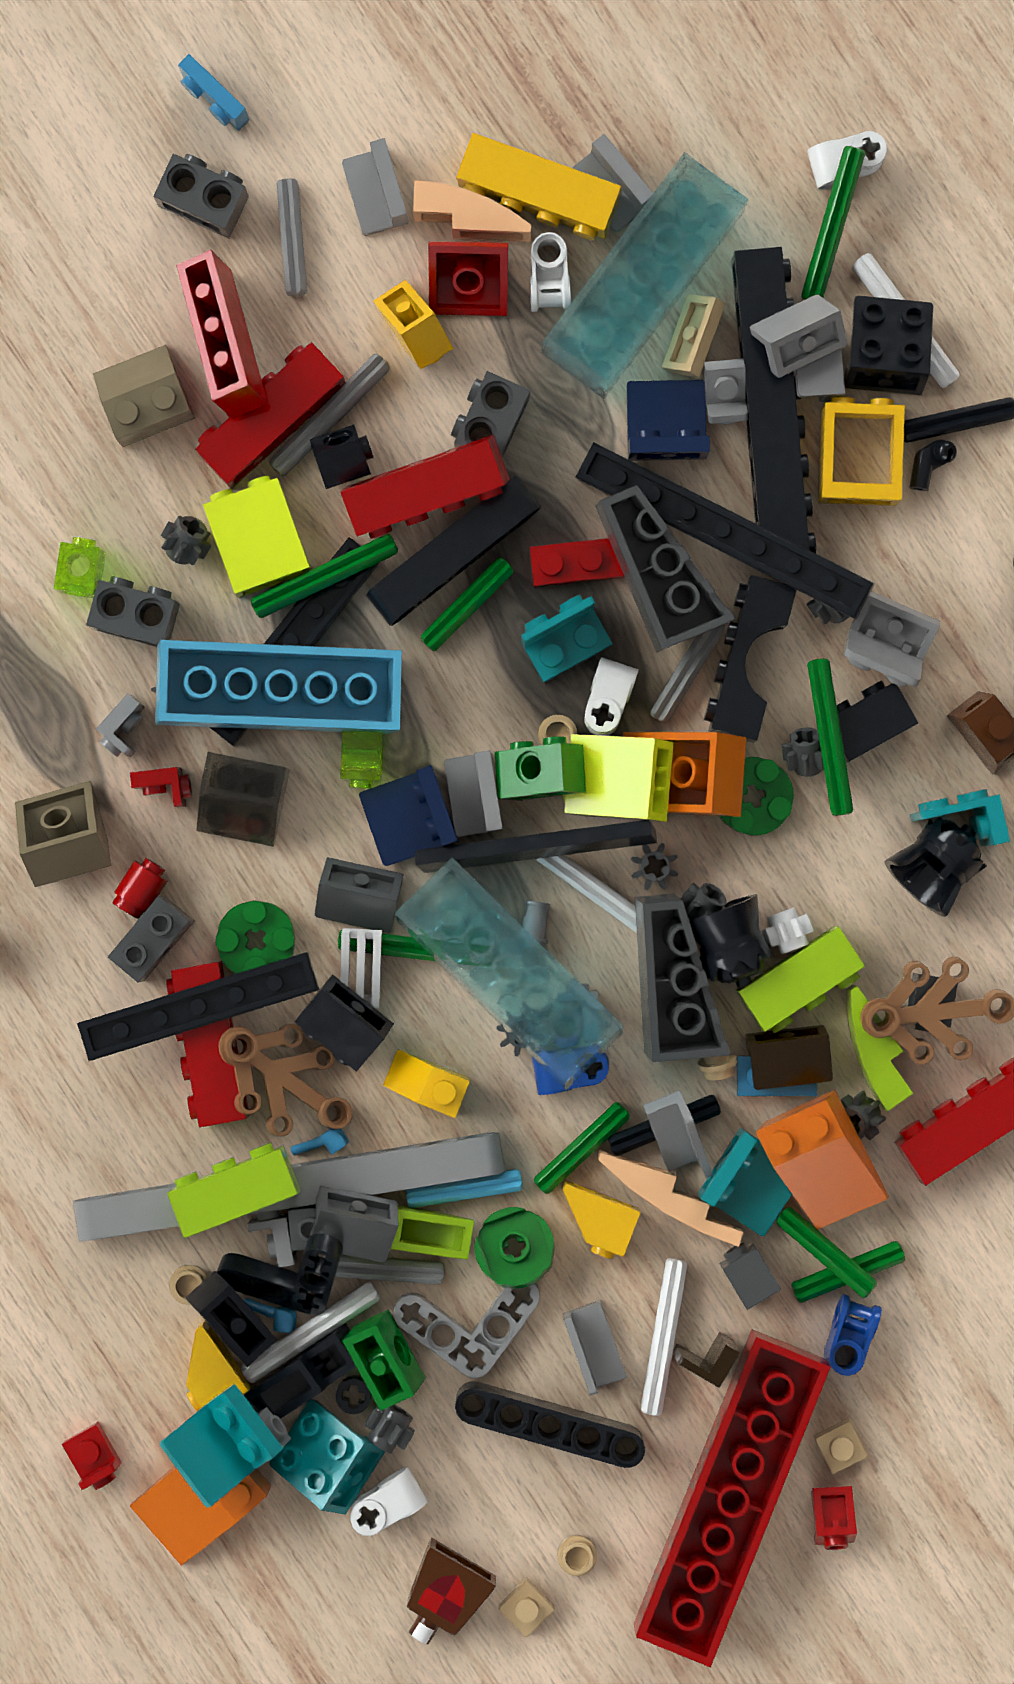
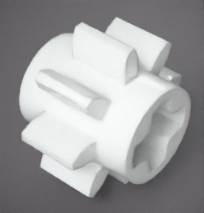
M793 907L767 917L770 927L762 930L769 948L778 945L780 953L784 954L809 944L805 934L813 932L814 929L808 914L798 917L797 911Z

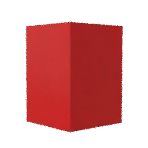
M428 242L429 307L435 315L507 316L508 243Z

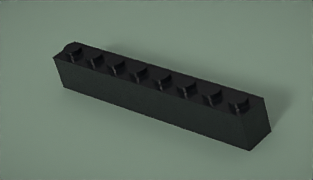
M782 247L734 251L731 263L740 359H744L745 401L748 410L746 429L755 523L816 554L814 532L808 533L807 517H812L813 515L811 493H804L803 478L809 477V462L807 454H801L800 439H804L806 433L804 415H797L796 400H800L802 397L797 396L796 380L793 371L780 378L771 372L765 345L755 338L750 330L751 325L794 305L793 297L787 298L785 285V283L791 282L790 259H783Z

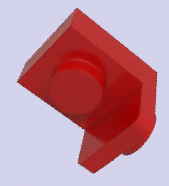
M180 767L130 772L131 788L142 789L143 796L167 793L166 785H171L174 807H186V798L192 797L189 774L183 775L182 768Z
M99 1422L94 1423L62 1443L64 1450L81 1478L78 1482L81 1490L93 1485L95 1490H98L116 1478L113 1472L118 1469L122 1462Z
M852 1486L812 1488L815 1545H824L826 1550L848 1548V1543H854L857 1536Z

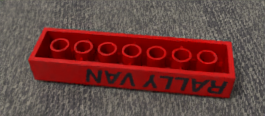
M751 1329L635 1618L634 1630L636 1638L711 1668L831 1368L825 1358Z

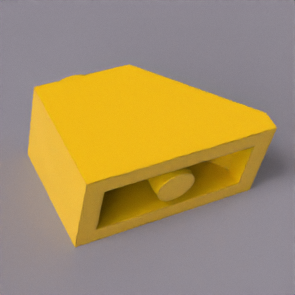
M406 279L373 300L406 353L420 370L436 363L444 354L454 349L435 313Z
M397 1049L383 1086L418 1104L455 1118L471 1078Z
M565 1180L562 1186L563 1192L586 1243L592 1245L590 1251L608 1259H613L614 1254L624 1257L641 1213L639 1207Z
M205 1320L195 1330L186 1387L189 1390L186 1396L196 1411L200 1410L214 1397L233 1384L238 1387L242 1394L246 1393L252 1384L246 1380L235 1358Z

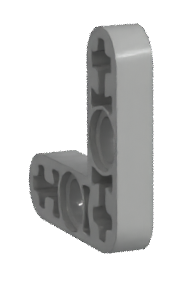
M537 1283L529 1286V1296L532 1300L529 1303L522 1300L518 1304L515 1312L522 1315L516 1320L509 1310L499 1307L503 1301L509 1307L515 1299V1293L512 1291V1288H503L472 1332L418 1293L409 1292L397 1299L393 1316L400 1328L461 1373L470 1378H479L490 1371L536 1308L540 1292ZM414 1302L420 1305L418 1313L426 1320L429 1317V1313L437 1316L428 1324L425 1334L418 1331L423 1326V1323L417 1318L412 1317L409 1321L403 1318L405 1311L401 1306L404 1303L408 1306H411ZM494 1316H503L509 1321L510 1330L503 1337H495L488 1332L487 1323ZM446 1324L454 1330L455 1338L449 1345L440 1346L433 1341L432 1331L436 1326ZM462 1336L468 1339L464 1343V1348L472 1353H475L478 1349L483 1351L482 1360L485 1362L483 1366L475 1364L472 1368L468 1367V1357L460 1350L456 1358L450 1354L458 1347Z

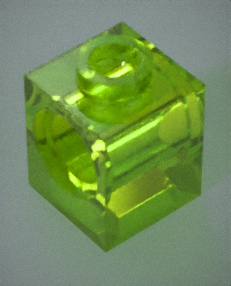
M73 537L72 543L60 542L54 590L60 594L88 598L94 597L98 580H102L106 552L100 547H96L95 540ZM80 557L88 558L90 563L88 572L83 576H73L71 571L72 563Z
M342 731L340 779L348 780L349 788L373 789V782H382L384 734L382 732Z

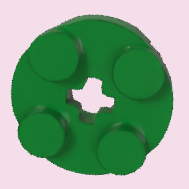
M746 757L741 817L719 816L720 819L736 832L749 836H758L774 831L791 814L794 792L790 778L773 760L760 757ZM754 785L756 790H763L765 797L760 799V805L762 806L754 808L751 802L745 803L743 801V796L748 793L747 786Z
M253 900L238 904L225 914L219 924L215 943L222 962L229 970L237 974L292 957L296 938L291 919L280 907L272 903ZM251 930L257 933L262 930L265 932L266 935L263 938V942L266 946L262 950L258 947H254L252 950L247 947L246 944L249 942V938L246 934L248 931Z
M507 1207L494 1212L485 1220L478 1237H476L474 1250L478 1265L489 1279L494 1281L499 1287L519 1289L535 1284L550 1271L553 1265L555 1242L552 1232L543 1218L533 1212L526 1211L524 1208ZM511 1238H516L518 1243H526V1248L521 1250V1256L514 1258L512 1254L505 1255L504 1249L509 1247L508 1240Z

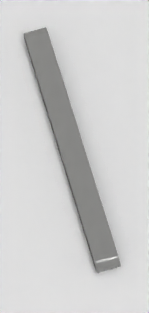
M499 1132L482 1133L291 1164L301 1189L300 1192L295 1196L246 1215L316 1204V1196L320 1186L365 1195H375L501 1174L505 1172ZM175 1183L72 1201L78 1240L90 1241L179 1226L167 1195L168 1191L176 1187Z

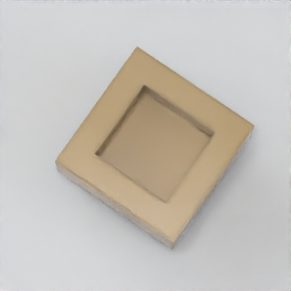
M849 1418L813 1436L832 1474L868 1457Z
M526 1577L499 1604L498 1609L527 1638L555 1610V1607Z

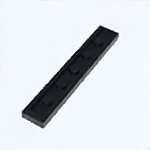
M348 537L331 560L360 547V545ZM380 562L297 601L264 644L314 647ZM209 727L232 746H235L248 730V728Z
M641 820L418 849L415 851V863L424 873L654 844L657 843V835L651 821Z
M305 952L77 1023L88 1061H92L320 989L309 953Z

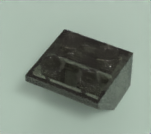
M207 752L199 792L196 831L274 847L290 769Z

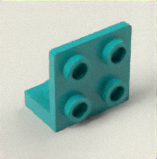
M577 595L559 606V614L548 619L543 614L524 625L525 633L521 635V644L543 683L613 645L594 611L595 601L592 596L583 600L581 595Z
M987 789L957 795L958 804L949 805L948 798L918 804L919 812L910 814L911 822L972 809L974 816L969 817V826L976 832L974 838L976 840L979 839L981 847L1010 842L1000 794L988 797Z
M741 1127L712 1169L713 1175L706 1178L697 1192L700 1199L712 1207H718L760 1236L766 1235L792 1195L773 1168L760 1140Z
M235 1384L214 1397L160 1442V1447L207 1508L213 1506L252 1471L271 1460L284 1449Z
M311 1399L307 1402L288 1432L291 1439L283 1447L284 1449L270 1460L269 1465L321 1511L346 1515L385 1454V1451L372 1444L367 1439V1436L357 1434L317 1400Z

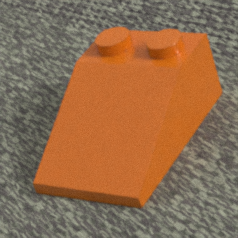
M623 732V737L656 738L674 742L667 814L741 817L746 737L719 732Z
M832 1090L765 1121L756 1130V1134L773 1168L817 1230L889 1198L836 1090Z
M174 1465L133 1501L130 1507L182 1566L266 1498L272 1485L256 1468L213 1506L207 1508Z

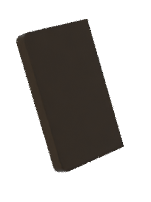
M824 1025L782 1029L776 1033L765 1031L745 1034L746 1047L751 1060L753 1086L756 1090L832 1081L830 1040Z
M721 1332L718 1333L704 1359L679 1344H676L673 1349L674 1356L679 1365L718 1388L721 1387L740 1354L734 1340Z

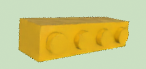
M476 133L471 135L456 176L458 185L461 188L500 201L499 204L516 214H521L522 210L536 214V220L545 225L558 227L559 223L572 227L574 228L573 233L590 241H594L596 236L606 239L622 196L621 186Z

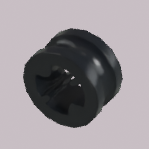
M348 1376L338 1385L336 1403L345 1413L359 1414L369 1406L372 1395L361 1376ZM350 1385H357L358 1392L365 1393V1399L359 1398L356 1405L350 1404V1398L343 1396V1390L345 1389L348 1392Z

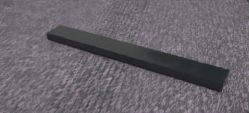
M594 442L576 475L577 479L610 496L637 485L667 525L855 620L875 585L873 582Z

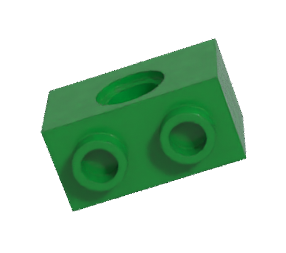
M567 737L543 738V745L534 746L532 741L510 743V750L495 752L498 799L523 801L586 793L583 745L567 743Z
M389 1309L355 1324L343 1339L347 1351L380 1411L414 1396L426 1379Z

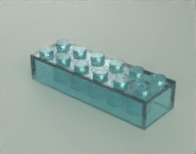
M684 152L543 340L541 353L601 398L605 399L742 216L748 198Z
M453 858L395 912L397 922L565 1090L623 1034V1025Z

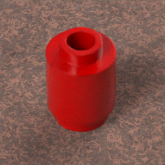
M145 858L142 863L134 860L114 891L117 895L112 903L129 915L139 919L167 884L168 880L162 877L165 869L148 858Z

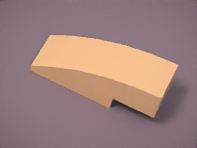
M414 180L413 216L415 222L452 223L453 239L531 242V224L494 200L464 188L439 182Z

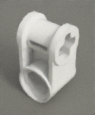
M866 131L843 139L826 141L809 148L807 154L817 189L827 190L833 187L845 146H853L860 149L866 147L868 152L875 151L873 159L868 161L865 155L859 178L877 172L887 152L884 138L876 132Z
M542 233L535 238L531 249V312H537L542 307H563L564 310H571L570 275H568L566 243L556 233ZM551 245L557 248L560 256L554 262H544L538 256L539 249L543 246Z
M601 657L585 710L584 722L591 734L609 736L616 731L625 704L629 701L639 669ZM601 708L609 710L608 717L613 719V721H605L603 726L596 725V717L592 713H599Z
M404 1467L382 1480L377 1486L360 1495L352 1505L350 1521L357 1533L363 1536H372L393 1523L417 1512L428 1503V1500L409 1467ZM366 1506L369 1511L378 1510L374 1522H371L369 1518L360 1519L362 1507Z

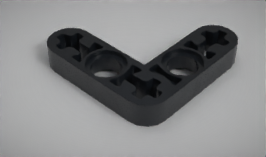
M320 1233L310 1236L298 1273L236 1253L223 1255L216 1272L236 1292L305 1314L319 1315L326 1309L342 1256L343 1245L335 1237ZM319 1254H323V1255H325L326 1257L324 1258V1257H320V1256H318V1255H319Z

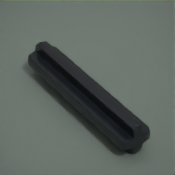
M1007 397L904 420V442L909 443L1012 420L1014 418V399Z
M708 1095L686 1104L695 1125L721 1113L720 1105L714 1095ZM649 1120L617 1132L608 1138V1143L615 1156H620L656 1141Z

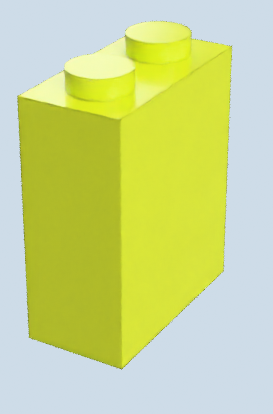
M269 476L258 477L247 483V489L233 493L232 489L219 491L210 496L211 502L203 504L234 594L238 598L289 581L312 570L278 478L270 480Z
M571 734L570 744L583 745L586 793L563 795L565 803L564 813L588 817L667 822L674 742L656 738Z

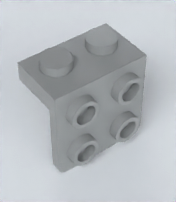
M871 591L856 620H853L848 630L844 655L849 658V662L859 669L869 671L872 668L886 674L885 677L896 685L906 687L909 684L916 687L921 680L923 659L940 627V621Z

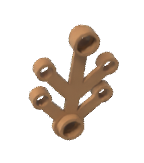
M954 956L944 961L942 965L943 974L915 1006L901 1007L915 988L924 986L930 978V971L927 966L920 961H910L903 969L904 978L886 998H874L864 1005L860 1014V1022L863 1029L869 1035L876 1038L890 1036L907 1050L908 1056L915 1063L924 1065L929 1063L934 1056L932 1045L925 1039L915 1038L901 1025L918 1022L946 1046L949 1055L961 1061L969 1058L972 1054L973 1045L971 1041L962 1034H955L940 1020L985 1015L994 1023L1004 1024L1014 1017V998L1004 990L994 989L986 993L981 999L940 1003L957 983L964 981L969 974L967 963ZM957 963L960 964V973L956 976H951V966ZM918 967L922 968L921 977L917 980H911L912 970ZM1001 998V1007L998 1010L992 1011L990 1007L992 1001ZM885 1011L884 1020L880 1023H875L873 1021L875 1013ZM959 1041H964V1050L960 1053H954V1045ZM921 1045L926 1046V1053L922 1057H915L916 1048Z
M286 1024L281 1026L278 1031L255 1035L250 1029L245 1027H232L221 1036L219 1053L227 1064L234 1066L239 1092L235 1097L234 1105L239 1113L245 1115L255 1114L261 1107V1097L254 1091L252 1066L263 1074L270 1116L266 1121V1128L271 1135L283 1137L288 1135L293 1128V1120L287 1114L283 1089L315 1110L319 1122L324 1127L341 1129L349 1124L352 1118V1108L347 1100L341 1097L326 1098L292 1074L293 1072L311 1068L316 1070L329 1069L335 1061V1057L325 1046H317L311 1049L309 1053L272 1060L260 1052V1050L279 1045L285 1048L299 1046L304 1038L301 1027L296 1024ZM288 1029H292L295 1032V1040L292 1043L287 1042L285 1039V1033ZM236 1039L240 1040L243 1044V1050L240 1054H236L232 1050V1044ZM319 1051H323L326 1054V1062L323 1065H319L316 1060ZM246 1095L251 1096L253 1099V1106L249 1110L243 1106V1099ZM330 1106H334L337 1111V1115L332 1121L327 1117V1109ZM278 1117H281L285 1122V1127L281 1132H278L274 1127L275 1120Z

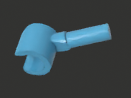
M329 1129L312 1140L291 1146V1152L295 1156L325 1145L332 1155L348 1144L349 1140L342 1129Z
M247 1297L245 1298L244 1302L251 1310L274 1318V1331L290 1333L292 1330H295L297 1318L295 1310L286 1307L267 1306Z

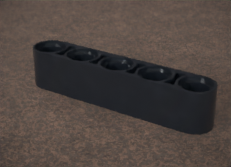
M518 476L511 478L505 486L501 487L503 493L481 501L368 591L366 597L389 626L395 625L541 509V505Z
M471 1381L465 1383L456 1394L455 1410L457 1416L463 1422L623 1468H631L638 1465L645 1455L642 1435L636 1427L630 1424L481 1382ZM469 1394H477L482 1397L485 1404L478 1411H469L463 1406V1399ZM507 1405H516L522 1410L523 1415L518 1421L508 1422L501 1417V1410ZM546 1416H555L561 1422L559 1429L552 1433L542 1431L538 1424ZM587 1426L593 1427L599 1432L597 1440L590 1444L583 1443L577 1438L578 1432ZM625 1437L634 1439L637 1442L636 1449L630 1454L619 1453L615 1446L620 1439Z

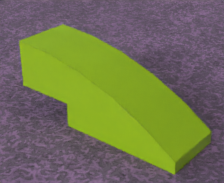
M851 985L846 989V1007L852 1045L868 1087L876 1100L880 1101V1107L888 1112L913 1094L891 1062L903 1050L890 1036L876 1038L869 1035L863 1029L860 1022V1014L868 1000L858 986ZM875 1013L873 1021L875 1023L882 1022L878 1014Z
M398 1205L399 1226L391 1249L468 1260L474 1226L473 1219Z

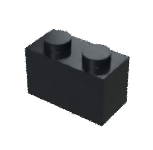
M881 680L861 691L865 699L852 706L848 699L837 705L846 763L918 724L898 685L892 683L885 686Z
M333 974L295 1020V1023L302 1028L307 1037L319 1041L333 1053L337 1061L350 1066L356 1072L381 1044L394 1025L393 1022Z
M216 1271L185 1298L247 1367L277 1340L236 1291Z

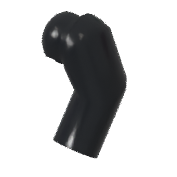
M940 439L933 441L916 452L909 484L910 489L918 491L929 490L932 471L955 459L957 449L954 443Z

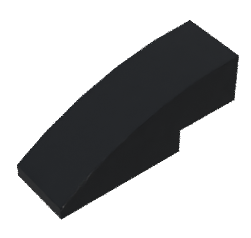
M346 1323L311 1345L244 1394L257 1414L267 1407L273 1415L282 1419L323 1392L328 1385L356 1368L343 1343V1339L351 1331Z

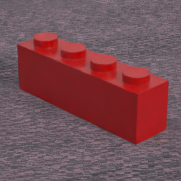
M211 249L177 264V271L212 401L232 419L268 404L232 270Z
M312 342L305 348L302 345L296 347L286 357L285 362L287 365L276 375L270 372L262 378L268 404L234 419L227 414L229 418L218 428L215 425L209 427L198 438L200 445L195 450L230 489H233L346 383L344 376Z
M493 434L348 485L340 493L356 536L369 533L370 539L391 532V525L405 520L407 526L422 522L429 518L427 514L429 511L442 508L443 513H448L460 509L466 505L464 499L476 495L479 496L480 501L495 497L503 493L501 487L505 486L510 478Z
M222 961L171 970L172 978L166 980L167 992L169 995L224 978ZM232 1017L175 1035L178 1042H184L186 1056L180 1058L181 1070L184 1080L191 1081L193 1095L187 1097L188 1109L191 1119L198 1120L199 1128L244 1120L250 1116V1114L239 1113L235 1108L234 1100L239 1092L234 1066L227 1064L219 1053L221 1036L225 1031L234 1027ZM235 1040L232 1044V1050L234 1053L239 1054L237 1041ZM245 1096L243 1099V1106L245 1109L249 1110L247 1096Z
M1014 1057L1003 1063L999 1067L1001 1073L988 1081L986 1077H983L969 1085L965 1089L968 1094L960 1100L954 1102L951 1098L939 1104L932 1110L935 1116L922 1124L920 1120H916L899 1131L901 1138L894 1141L919 1182L927 1186L1014 1129Z

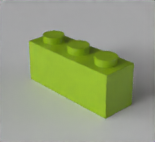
M833 926L810 941L808 945L799 948L753 978L751 984L738 988L736 992L760 1029L765 1032L771 1028L776 1033L794 1021L791 1015L802 1007H805L808 1012L826 1001L827 998L824 993L837 985L842 990L860 978L857 972L864 968L865 965L840 927Z
M267 1143L250 1150L251 1158L236 1163L235 1158L232 1157L212 1165L213 1173L199 1178L197 1172H193L175 1179L176 1187L168 1191L167 1195L183 1237L187 1238L297 1195L301 1189L284 1145L274 1149L272 1143Z

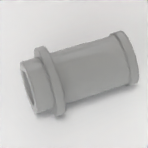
M525 900L521 935L516 937L517 940H520L519 948L542 951L543 944L548 943L544 936L550 904Z

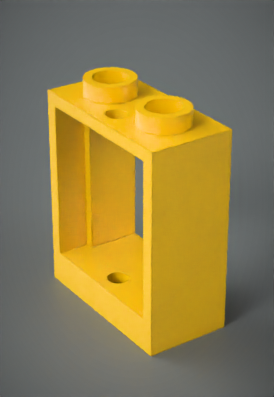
M851 397L831 398V403L825 402L820 416L818 503L896 506L902 500L905 405H894V400L888 398L871 399L870 404H855V399ZM835 417L891 419L889 484L833 482Z

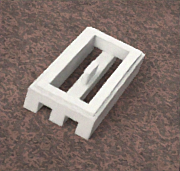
M343 928L341 933L340 981L349 987L350 938H357L356 993L371 1006L379 1009L382 930ZM366 939H373L372 995L364 994Z

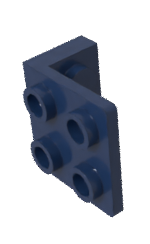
M704 380L629 381L627 383L628 460L707 459L710 452V436H706Z
M432 765L418 769L416 773L359 793V798L384 866H390L415 857V851L418 849L442 847L458 842Z

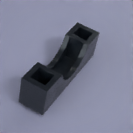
M753 575L749 577L747 584H739L734 601V606L740 607L737 622H729L724 639V644L730 646L727 661L719 660L714 682L720 684L717 699L709 698L704 720L710 722L709 732L746 737V741L751 743L758 740L767 702L753 690L747 679L745 669L746 656L750 646L758 637L771 631L783 630L788 625L796 589L784 583Z

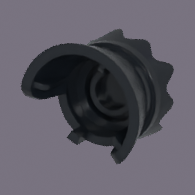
M941 817L937 818L934 822L929 819L922 832L917 836L914 844L885 860L887 869L904 889L924 906L944 917L950 912L961 886L987 867L985 863L983 864V860L980 859L981 851L974 838L976 832L967 824L959 828L955 822L943 820Z
M757 894L731 900L724 905L725 909L689 921L694 938L701 946L698 949L701 954L699 958L707 978H710L712 982L716 980L721 983L736 982L737 988L752 983L750 976L764 969V959L769 957L770 959L775 958L765 941L764 935L759 930Z

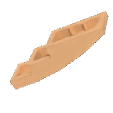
M599 1149L598 1160L629 1189L653 1206L701 1233L739 1247L743 1235L741 1227L708 1217L707 1213L710 1207L708 1203L700 1199V1197L673 1189L677 1178L674 1172H668L667 1170L623 1156H615L611 1152Z

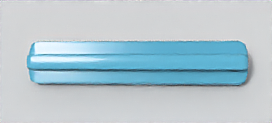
M514 1169L492 1176L406 1189L407 1204L410 1208L518 1192L523 1188L521 1172Z

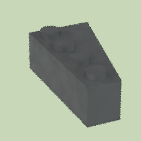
M637 485L598 502L595 507L656 653L736 619L729 608L725 607L716 595L709 581L696 568L689 554L682 545L680 546L668 530L666 523Z
M675 894L635 897L644 1053L652 1062L731 1055L720 1025L721 1021L717 1008L714 1006L709 990L707 976L698 955V948L683 900Z

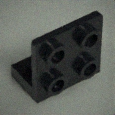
M856 296L853 302L850 358L844 374L845 388L922 395L930 375L933 304L931 302Z

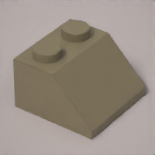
M166 345L93 373L102 406L114 436L122 447L196 419Z
M91 781L15 802L19 853L34 887L55 883L63 879L111 866L108 838Z

